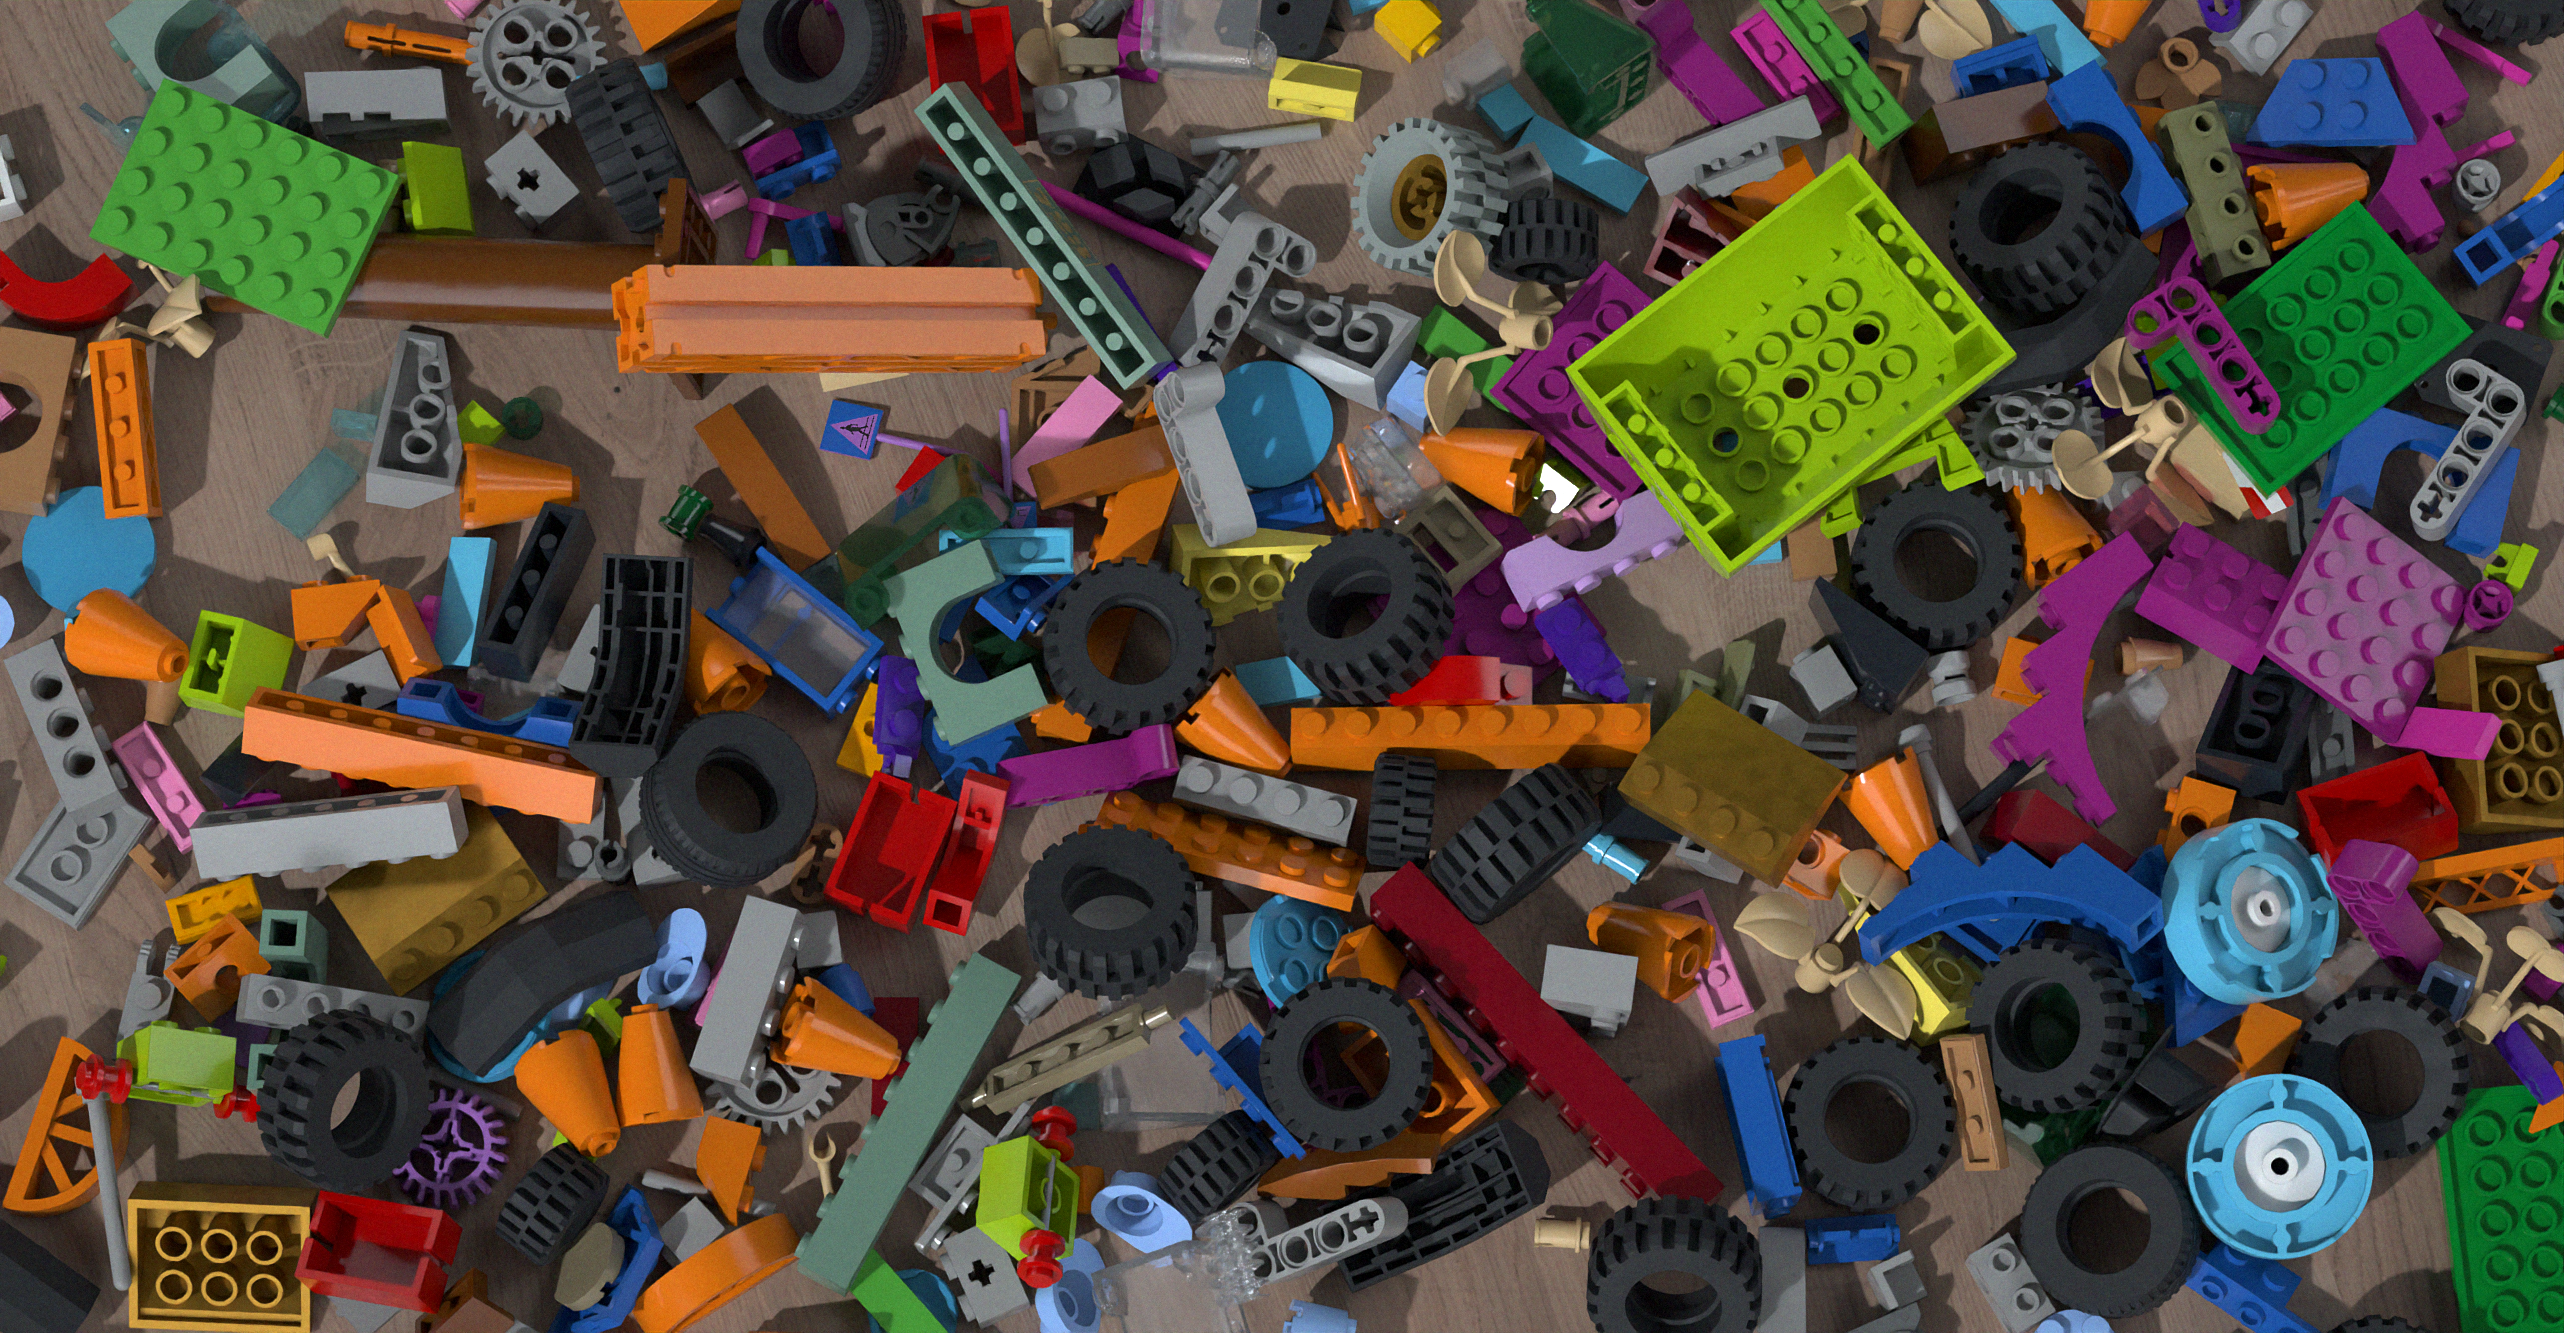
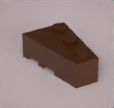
M2045 80L1932 105L1898 140L1916 187L1986 165L1994 157L1997 159L2007 155L2006 150L2016 146L2024 149L2028 148V143L2045 142L2048 146L2050 140L2063 126L2045 99L2048 91Z

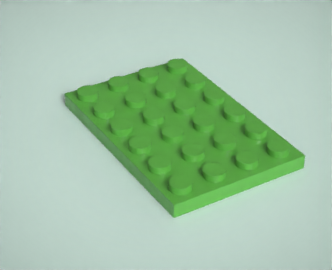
M164 78L89 237L96 242L182 278H187L194 273L199 277L200 285L328 339L403 179L388 170Z

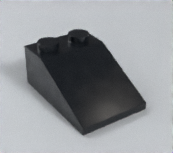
M1819 576L1814 582L1808 602L1814 617L1835 655L1855 684L1857 692L1860 694L1859 700L1874 712L1880 713L1883 710L1892 715L1922 674L1930 653Z
M2261 658L2252 675L2231 665L2195 751L2197 780L2235 790V795L2284 806L2298 771L2318 693L2269 659Z

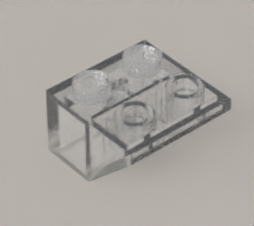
M1392 416L1369 423L1363 427L1348 451V457L1350 458L1357 484L1366 487L1374 497L1375 505L1380 513L1388 519L1392 518L1396 524L1448 484Z

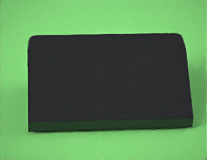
M243 731L199 776V779L230 809L277 762L263 761L254 755L241 753Z
M1608 782L1599 792V809L1601 810L1603 820L1602 825L1599 827V834L1680 844L1683 835L1625 802L1617 790L1621 782Z

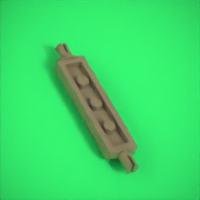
M1166 1001L1164 1004L1147 1011L1138 1002L986 1071L979 1088L958 1096L959 1106L964 1113H969L986 1104L997 1116L1021 1105L1024 1100L1028 1102L1151 1046L1150 1036L1153 1028L1176 1019L1174 1008Z

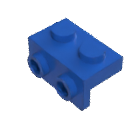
M815 120L793 129L805 157L801 159L800 163L788 168L785 167L755 181L749 170L761 199L768 200L771 198L772 201L785 199L795 193V188L809 182L815 185L827 182L836 176L837 171L843 169L838 151L831 141L823 120Z
M1066 574L1057 582L1049 575H1008L1004 578L1005 582L994 586L981 596L974 609L1011 640L1016 642L1028 631L1035 634L1043 627L1048 620L1057 597L1065 586L1068 587L1073 582L1076 574Z

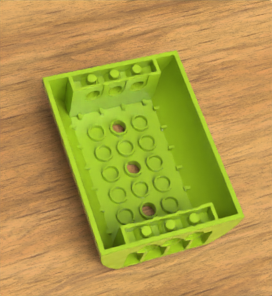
M1848 153L1565 370L1580 398L1604 434L1708 564L1722 577L1730 579L2017 359V354L1854 156ZM1864 324L1874 325L1880 331L1878 339L1869 345L1861 344L1854 338L1857 328ZM1802 378L1806 380L1809 384L1808 392L1801 398L1794 399L1788 397L1784 393V386L1790 379ZM1729 431L1738 437L1736 448L1726 453L1716 450L1713 446L1715 437L1721 432Z

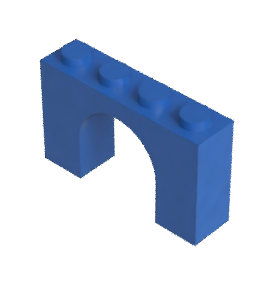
M2382 407L2331 448L2317 508L2327 510L2333 497L2343 496L2367 514L2372 510L2381 469L2388 454L2396 451L2412 450L2424 453L2439 462L2462 426L2453 423H2442L2439 425L2424 420V416L2415 411L2401 410L2397 412ZM2476 436L2470 441L2469 446L2477 451L2485 450L2492 444L2493 440L2488 436L2482 438ZM2510 446L2506 448L2450 533L2444 538L2443 547L2485 559L2498 549L2520 449ZM2453 472L2448 475L2452 487H2459L2468 479V476L2463 472Z

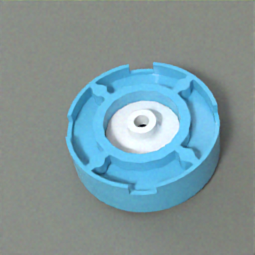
M2252 818L2203 830L2192 836L2180 847L2170 862L2165 875L2161 899L2165 925L2163 929L2167 947L2182 972L2198 989L2224 1003L2248 1005L2295 995L2311 986L2317 980L2314 974L2324 958L2332 957L2339 929V909L2337 896L2326 881L2328 872L2325 863L2319 853L2310 855L2302 844L2294 838L2299 833L2281 822L2266 818Z
M2268 1074L2244 1080L2230 1087L2218 1096L2201 1114L2187 1144L2185 1179L2197 1214L2207 1228L2222 1242L2233 1249L2257 1258L2271 1260L2294 1259L2328 1247L2346 1233L2356 1219H2358L2366 1205L2372 1186L2373 1155L2368 1135L2361 1120L2331 1089L2301 1076ZM2278 1159L2285 1163L2286 1170L2283 1175H2277L2272 1171L2271 1163L2273 1160Z

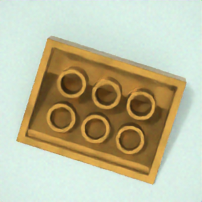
M2465 646L2434 657L2438 709L2492 713L2503 721L2484 761L2442 756L2444 790L2458 815V833L2494 835L2564 832V737L2552 690L2547 691L2546 684L2540 683L2536 667L2556 661L2554 654Z
M1696 688L1643 747L1617 787V790L1627 804L1777 890L1848 778V774Z
M461 798L469 836L455 855L443 859H433L430 855L414 856L409 861L397 864L389 863L387 859L371 861L365 866L351 869L324 888L398 997L404 998L549 896L547 890L489 808L479 805L473 800Z
M138 1181L128 1198V1258L132 1284L129 1287V1328L239 1333H312L315 1293L298 1280L294 1274L306 1237L314 1238L319 1242V1237L309 1229L318 1200L319 1189Z

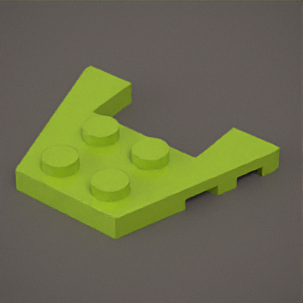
M1943 415L1827 504L1826 516L1821 517V532L1827 539H1831L1859 528L1864 522L1857 487L1934 456L1937 457L1942 484L1949 492L1986 478L1985 472L1949 420Z

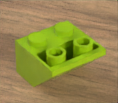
M414 141L402 142L404 157L397 158L399 176L403 179L401 184L405 186L407 198L410 197V199L403 200V209L406 224L410 226L411 233L476 236L466 160L461 148Z
M201 609L189 652V665L183 674L178 695L188 707L244 719L245 705L258 686L283 690L296 641L246 619Z

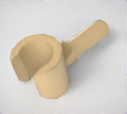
M320 533L307 539L308 546L316 562L329 557L333 566L345 581L348 577L356 576L342 559L334 540L329 534Z
M826 1132L829 1143L823 1150L814 1149L811 1134L808 1136L806 1143L810 1157L817 1162L818 1170H820L824 1198L829 1192L835 1195L830 1160L836 1153V1147L829 1132Z

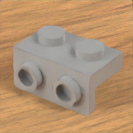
M2240 0L2242 10L2240 24L2229 32L2218 33L2213 31L2208 40L2213 46L2226 47L2251 76L2262 77L2314 13L2303 0Z
M1119 75L1032 88L1037 131L1044 154L1066 155L1074 150L1083 148H1111L1118 143L1129 140Z

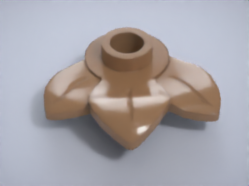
M2174 37L2165 41L2158 51L2157 58L2141 66L2135 82V94L2139 101L2160 98L2163 109L2172 111L2197 105L2200 95L2204 97H2219L2222 93V77L2218 68L2209 61L2202 59L2196 44L2183 37ZM2175 54L2182 55L2186 60V64L2182 66L2174 65L2171 61V56Z

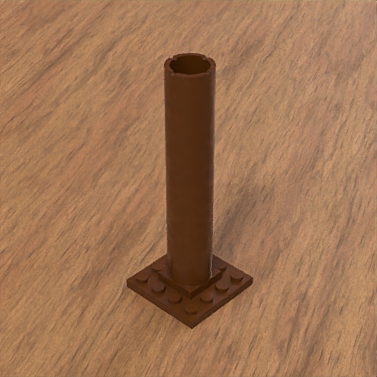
M669 178L668 192H662L659 205L660 217L665 219L663 234L656 233L654 245L378 232L338 318L621 331L620 320H614L611 284L624 277H633L632 273L645 265H664L667 268L673 265H716L719 231L688 180L684 178ZM204 287L206 302L213 312L270 315ZM667 373L673 385L677 387L685 400H702L705 373Z

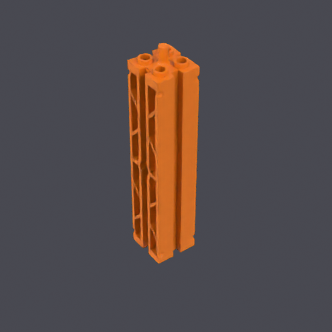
M645 265L632 273L633 277H624L611 284L614 320H620L621 335L616 337L619 373H637L641 370L646 373H982L985 370H989L991 373H1008L1021 367L1022 362H1031L1046 355L1048 343L1047 330H1054L1058 322L1055 312H1036L1035 308H1039L1043 303L1044 290L1039 282L1038 275L1032 268L1013 270L1012 268L747 265H673L667 268L664 265Z

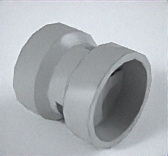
M2482 159L2470 160L2461 166L2450 186V197L2457 209L2465 213L2475 214L2489 207L2500 187L2501 177L2497 168L2492 163Z
M1951 651L1927 659L1925 664L1927 675L1933 678L1934 688L1931 692L1934 705L1949 706L1977 697L1975 681L1971 680L1968 674L1971 663L1967 651Z

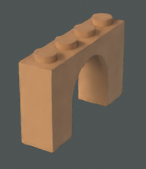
M0 326V382L22 386L36 395L42 403L41 422L32 438L17 449L0 453V510L47 517L49 505L56 504L58 501L61 481L60 478L55 477L58 462L65 463L67 459L69 437L64 436L67 421H74L76 416L78 396L73 395L76 379L81 380L82 366L86 354L81 353L77 338Z

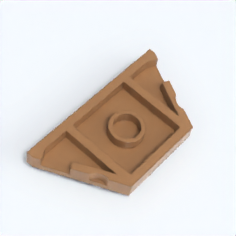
M1088 345L1086 350L1067 359L1059 358L1046 364L1038 372H1029L1012 380L1010 414L1011 459L1089 374L1100 381L1101 359L1091 345ZM1099 433L1087 446L1099 442ZM1097 497L1074 502L1089 511H1097Z

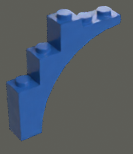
M1940 840L1928 851L1921 852L1915 858L1913 864L1909 866L1912 885L1901 889L1894 900L1878 914L1868 917L1858 930L1862 958L1876 967L1901 948L1932 933L1970 922L2013 918L2040 919L2067 924L2105 937L2132 954L2163 929L2165 925L2162 899L2083 842L2070 853H2065L2059 857L2053 868L2050 869L2013 841L2008 843L1999 852L1992 853L1985 860L1983 866L1979 868L1943 840Z

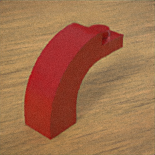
M0 249V301L13 315L24 322L42 329L78 331L100 325L120 314L141 295L135 283L104 252L76 277L63 282L47 283L35 280L25 274Z
M1442 656L1439 661L1434 660L1429 666L1431 672L1423 680L1419 677L1411 683L1412 688L1403 694L1394 692L1390 694L1391 699L1377 703L1373 701V707L1532 705V667L1500 663L1499 657Z
M968 769L963 780L950 840L941 866L929 890L923 924L966 936L981 901L997 853L1007 816L1006 804L1012 781Z

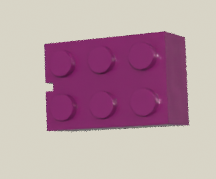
M2183 521L2146 586L2134 612L2252 675L2264 655L2255 647L2291 578Z

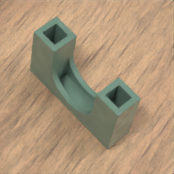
M134 0L105 23L115 37L109 44L125 63L130 59L133 61L136 67L130 70V72L146 92L153 88L157 93L163 79L166 78L258 117L290 93L271 66L252 44L217 71L203 79L189 82L174 80L173 62L178 49L191 34L226 8L221 0Z
M977 539L882 581L886 592L882 594L883 603L890 617L898 618L903 633L899 635L900 644L907 658L915 659L920 671V675L916 676L918 688L926 701L932 700L937 716L933 717V723L943 742L948 740L950 746L961 747L1057 705L1039 663H1029L987 682L972 684L954 675L943 661L939 649V632L947 613L959 602L1005 582L989 540Z
M263 909L259 955L271 965L273 976L326 985L330 932L308 911ZM273 1028L269 1044L250 1045L247 1090L256 1097L258 1088H263L265 1078L261 1075L266 1064L270 1066L276 1056L273 1051L280 1042L286 1043L291 1038L289 1035L290 1030Z

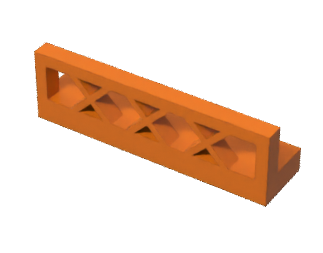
M133 338L88 343L105 519L115 520L139 516L149 519L163 517L146 343Z
M2564 836L2418 863L2419 869L2406 890L2415 889L2430 899L2422 911L2423 914L2429 912L2434 903L2440 907L2452 908L2467 916L2544 902L2546 900L2561 899L2559 896L2552 894L2556 888L2541 890L2527 879L2535 867L2553 864L2558 886L2564 885ZM2527 869L2522 877L2514 872ZM2502 873L2517 883L2509 897L2498 898L2483 888L2491 875ZM2483 877L2479 885L2470 880L2473 878ZM2458 881L2473 891L2466 905L2454 906L2439 896L2447 883ZM2440 885L2435 893L2426 888L2429 886ZM2522 887L2531 892L2517 895ZM2478 895L2487 900L2473 903Z

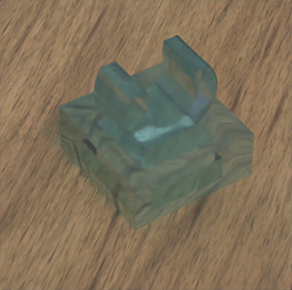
M2214 99L2218 112H2222L2226 117L2229 128L2228 141L2247 145L2246 135L2256 120L2258 106Z
M986 236L982 237L981 243L967 246L965 241L959 243L958 248L953 249L957 267L1002 268L996 239L990 240Z

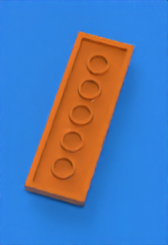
M1109 791L1093 825H1100L1101 829H1113V824L1127 825V830L1136 832L1137 828L1152 832L1154 840L1161 837L1174 846V853L1178 852L1183 855L1189 864L1190 871L1281 893L1282 895L1285 894L1286 896L1351 912L1368 859L1367 857L1357 855L1356 852L1348 848H1328L1314 844L1305 837H1286L1271 833L1263 826H1244L1228 822L1224 817L1217 814L1201 815L1186 811L1174 803L1164 802L1159 804L1143 800L1137 794L1128 791L1117 793Z

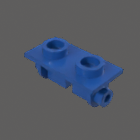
M826 210L784 223L797 266H843Z
M1314 479L1248 495L1256 517L1257 528L1288 531L1325 521L1320 491Z
M1895 1213L1805 1219L1809 1265L1889 1260L1899 1255L1900 1229L1899 1224H1896Z

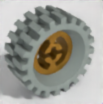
M1410 117L1404 119L1405 124L1395 122L1388 126L1390 137L1379 134L1372 142L1377 149L1374 154L1365 152L1360 161L1367 167L1364 175H1355L1353 185L1360 187L1359 197H1351V209L1359 211L1360 217L1353 219L1352 224L1354 231L1364 233L1358 242L1363 250L1371 252L1369 258L1375 263L1384 265L1383 267L1434 279V265L1437 253L1444 239L1453 229L1473 234L1482 245L1484 255L1488 256L1494 247L1488 241L1490 235L1499 236L1503 228V224L1496 222L1498 213H1507L1508 201L1500 199V192L1509 189L1508 177L1498 175V171L1505 167L1502 157L1492 154L1496 147L1491 141L1482 139V134L1423 117L1422 119Z

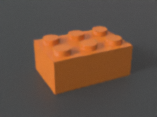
M1421 998L1408 999L1407 1001L1416 1010L1417 1015L1424 1023L1429 1034L1434 1065L1433 1078L1427 1100L1417 1118L1400 1134H1440L1441 1151L1439 1154H1441L1502 1107V1105ZM1370 1029L1340 1053L1339 1056L1373 1099L1379 1094L1387 1081L1390 1059L1384 1042Z

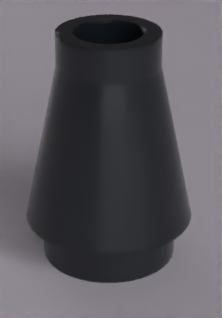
M713 513L705 517L699 528V536L712 544L737 568L742 566L748 569L753 568L759 562L756 555L757 550L761 546L766 549L767 539L761 535L758 528L721 518Z

